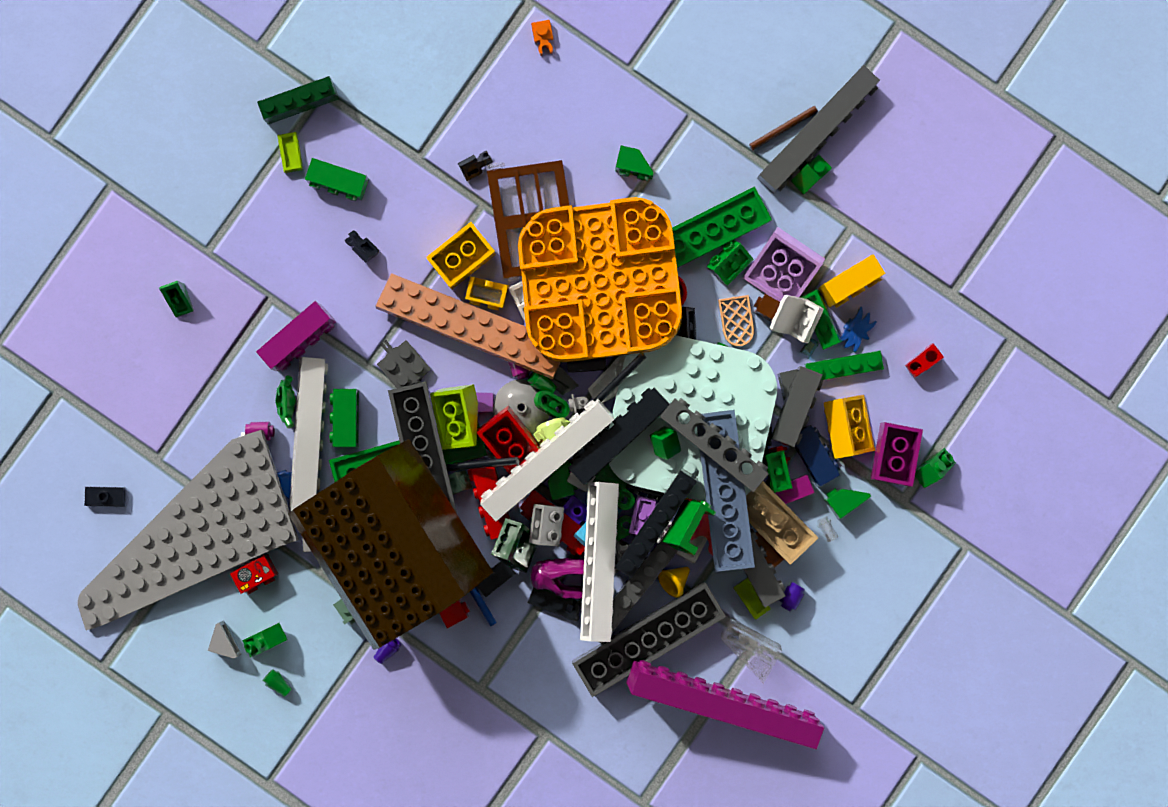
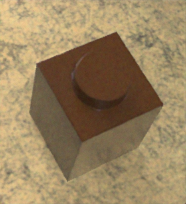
M764 294L762 298H757L754 304L756 308L754 313L772 322L780 302Z

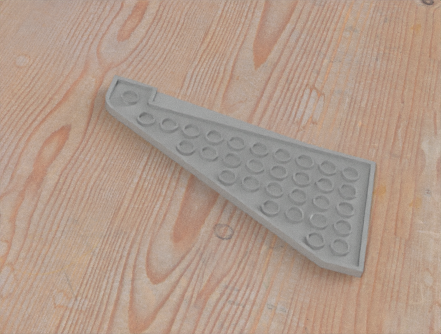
M263 430L232 439L81 591L78 597V608L86 631L112 622L279 546L299 540L293 521L288 515V505Z

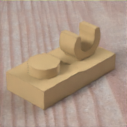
M760 494L756 496L747 508L748 511L778 533L790 518V516Z

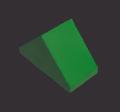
M177 280L159 287L175 317L194 311L184 283Z

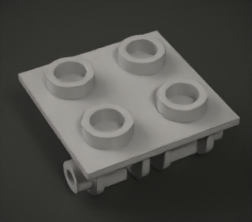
M571 394L572 399H568L570 411H575V414L578 410H583L585 405L589 403L586 397L574 398L573 394Z

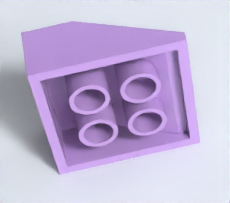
M777 227L743 279L779 302L785 295L800 297L823 265L825 258Z

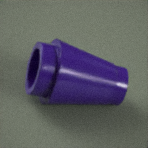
M396 638L378 648L374 659L378 663L383 664V662L400 650V641Z

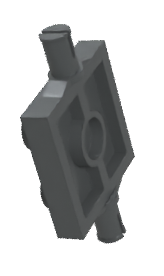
M387 340L380 344L387 354L385 358L377 363V366L396 388L422 383L423 376L431 369L407 340L395 348H392Z

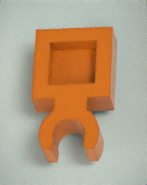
M550 20L531 23L534 42L540 43L538 47L540 56L543 55L542 49L544 47L549 48V52L552 54L553 47L548 42L553 40Z

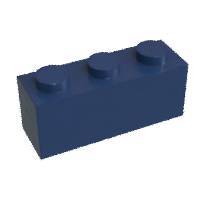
M812 425L801 429L800 434H802V438L798 445L795 444V449L817 487H821L840 476L838 472L840 468L835 460L832 461L829 457L830 450L827 445L821 443L819 439L821 435L816 427L813 428Z

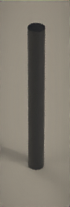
M641 352L593 401L595 402L599 399L602 402L647 358L645 354Z
M519 457L446 464L447 471L518 465Z

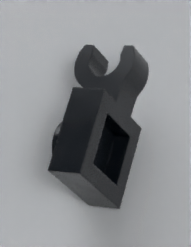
M484 151L478 158L472 155L457 164L466 181H469L484 173L482 168L493 163V160L488 152Z
M355 230L348 234L350 237L344 240L347 245L354 246L352 250L365 263L377 256L380 251L367 237L362 239Z

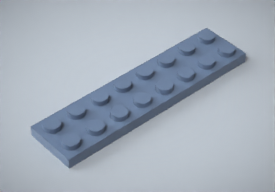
M735 410L702 414L706 417L703 420L709 426L711 423L721 429L719 434L724 438L727 435L737 442L735 447L740 450ZM702 425L697 426L698 437H702L706 433V429ZM719 438L711 439V448L719 449L721 447V440ZM700 449L706 502L716 512L715 516L708 515L715 572L754 568L745 486ZM733 450L727 451L725 455L726 460L734 462L737 459L736 452Z

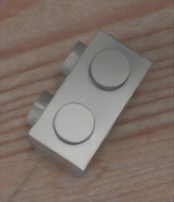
M534 504L529 543L559 546L562 521L564 519L563 507Z

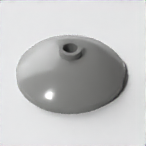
M513 380L505 384L495 396L493 403L494 416L509 405L531 434H534L537 426L547 422L549 415L538 409L534 403L535 395L541 390L530 386L528 380ZM519 404L525 405V409L523 411L518 410Z

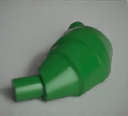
M286 375L284 380H281L277 387L275 398L277 414L288 429L294 426L292 417L297 401L291 386L293 378L290 375Z

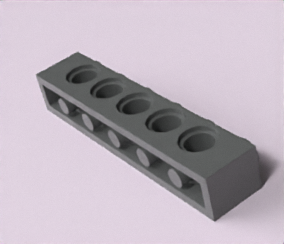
M674 398L660 417L754 492L769 474L766 472L768 467L760 461L755 463L750 459L752 454L744 448L740 451L735 447L737 442L728 435L726 438L720 435L721 429L713 423L709 426L703 421L706 417L697 410L694 413L689 410L688 407L690 405L685 400L680 398L678 401ZM682 413H688L690 416V421L687 424H682L679 421V416ZM698 425H702L706 429V433L702 437L696 436L694 432ZM719 438L721 440V447L719 449L711 448V439ZM733 450L736 452L737 459L734 462L726 460L725 455L727 451ZM750 463L753 467L750 474L742 473V464Z

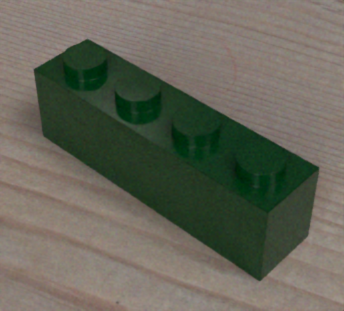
M330 76L257 101L263 120L269 125L339 100L332 79Z

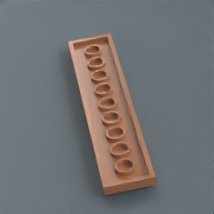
M392 273L375 306L380 311L551 379L554 378L560 364L559 361L547 358L536 349L528 336L526 326Z

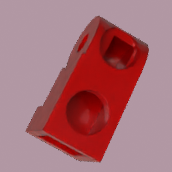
M932 343L910 360L905 367L915 378L943 359L944 356L935 344Z

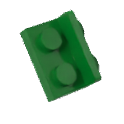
M733 240L725 244L723 250L718 255L711 258L707 268L713 271L724 285L728 286L754 259L741 243Z

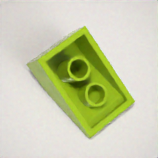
M475 385L442 388L430 393L442 450L475 446L478 418V400Z

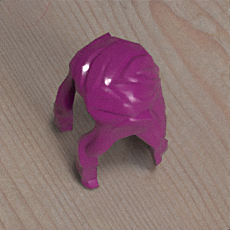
M563 558L539 561L532 567L531 584L537 590L547 589L563 598L582 599L583 586L564 585L558 578L566 574H584V560Z

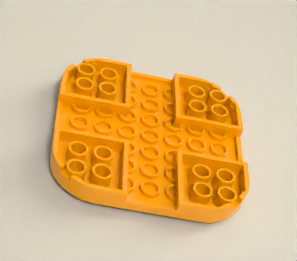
M632 197L610 200V203L572 207L570 205L549 208L531 217L528 224L523 227L518 241V253L522 273L525 323L531 342L541 354L555 361L573 362L638 354L641 352L646 353L664 347L675 337L682 321V305L673 230L665 211L652 201Z

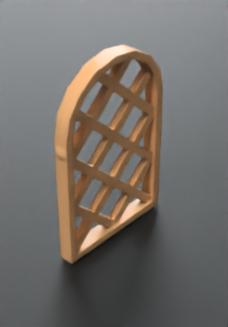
M749 295L719 299L722 331L725 339L733 346L746 345L754 335ZM744 298L741 303L736 299ZM746 299H747L748 308L743 305L744 302L746 301ZM731 300V302L728 305L725 304L723 301ZM733 301L739 305L736 311L730 307ZM721 304H723L726 307L723 313ZM741 307L747 310L744 316L738 313ZM728 309L734 312L731 318L725 315ZM748 313H749L750 321L745 318ZM735 315L741 318L738 324L732 320ZM723 317H725L728 320V322L725 325ZM743 320L749 323L746 329L740 326ZM730 322L736 326L733 331L727 328ZM750 326H751V333H749V332L747 331ZM737 328L744 331L740 337L734 333ZM725 330L728 331L729 333H731V334L728 336V338H727V335H726ZM745 333L750 336L747 342L742 339ZM732 335L738 339L736 343H732L729 340Z

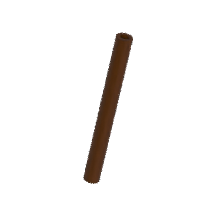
M812 106L749 144L752 150L757 149L818 112L817 108Z

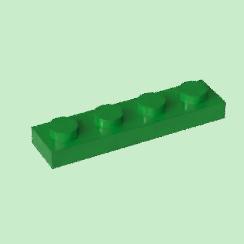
M881 350L804 364L805 368L823 374L822 380L884 369Z

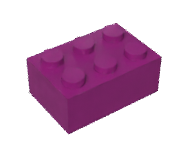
M887 422L880 423L870 479L913 487L923 429Z

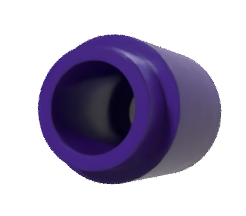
M791 582L783 592L785 597L779 600L782 603L781 607L790 612L792 609L796 610L805 595L803 594L805 589Z

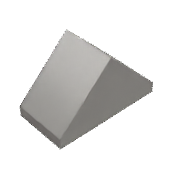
M221 621L215 625L208 651L234 659L240 656L241 652L225 622Z

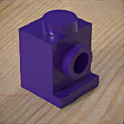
M572 495L563 506L564 513L578 524L580 522L585 523L587 506ZM579 507L581 509V513L579 515H576L574 513V508Z

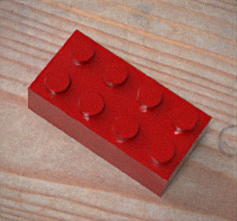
M509 405L477 430L479 437L497 459L519 457V464L522 465L526 461L525 458L532 451L536 453L541 448L540 444ZM508 465L503 467L509 474H511L510 471L516 465Z

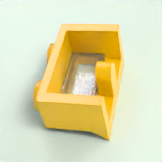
M470 276L465 299L470 300L469 304L480 306L481 303L488 304L489 309L499 311V307L504 308L509 285Z

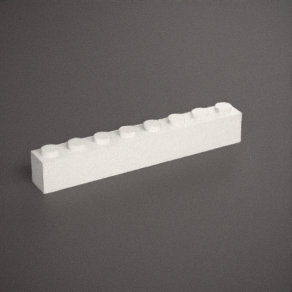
M299 358L290 512L316 495V491L320 489V478H317L318 470H321L322 460L319 459V451L323 449V440H320V432L324 431V421H321V415L325 413V402L322 400L323 394H326L327 390L324 375H327L328 363H325V359Z
M599 399L595 402L591 400L584 407L585 410L580 415L576 413L570 418L569 421L571 423L566 427L561 426L554 433L555 436L551 440L546 439L542 442L541 448L536 453L532 451L525 458L526 461L522 465L518 464L510 471L511 474L507 478L503 476L498 480L497 486L492 491L488 489L481 496L483 499H481L480 505L495 521L501 518L614 420V416Z
M588 482L580 640L611 642L619 484Z

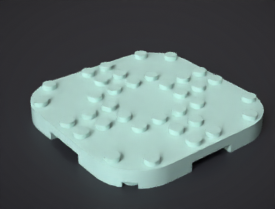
M675 335L664 347L644 353L647 358L618 386L612 413L614 419L620 414L624 416L628 412L626 408L632 402L638 403L642 399L641 394L646 389L650 388L652 390L654 387L669 403L674 398L678 401L682 398L690 405L688 409L693 413L696 410L701 414L735 410L740 451L744 448L752 454L750 459L755 463L758 461L762 462L777 396V382L771 367L760 356L745 350ZM640 353L626 355L622 371ZM682 413L679 416L680 423L687 424L690 421L688 413ZM660 416L609 463L613 472L624 482L663 493L668 489L680 469L683 468L698 478L686 498L706 502L700 449L677 431L681 452L668 460L655 455L650 435L664 426L677 431ZM612 422L610 423L609 429L614 425ZM697 427L694 430L696 436H698ZM750 463L742 464L743 473L750 474L753 470ZM745 486V494L747 495L751 490Z

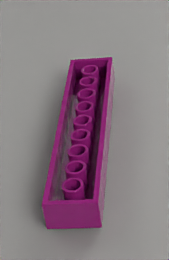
M634 661L627 680V685L632 695L816 750L824 731V726L821 724L820 719L812 711L806 709L800 711L790 704L783 706L773 699L766 701L753 693L746 695L737 688L726 689L720 683H706V680L703 678L695 677L693 679L688 677L686 673L680 671L673 673L663 666L653 667L647 661Z

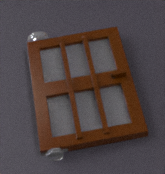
M562 160L505 168V163L502 162L486 165L503 278H508V282L519 281V277L522 276L519 263L518 241L523 227L528 224L531 217L549 208L569 206Z

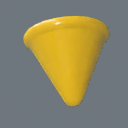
M689 567L662 570L658 575L659 583L669 595L679 598L683 595L690 569Z

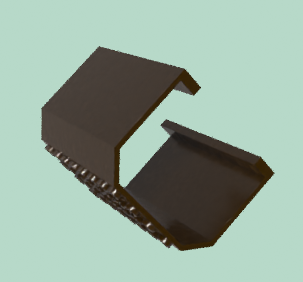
M410 439L367 461L288 513L373 650L381 648L442 612L467 595L493 573Z

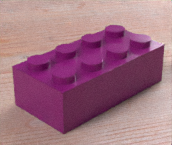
M314 301L258 349L256 353L271 370L278 372L281 370L283 372L290 367V362L294 358L298 359L305 354V349L309 345L312 347L318 343L319 337L324 332L327 334L333 330L336 321L320 303Z

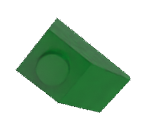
M834 488L826 494L827 498L824 501L834 515L841 519L869 499L871 495L865 492L847 489L837 490Z

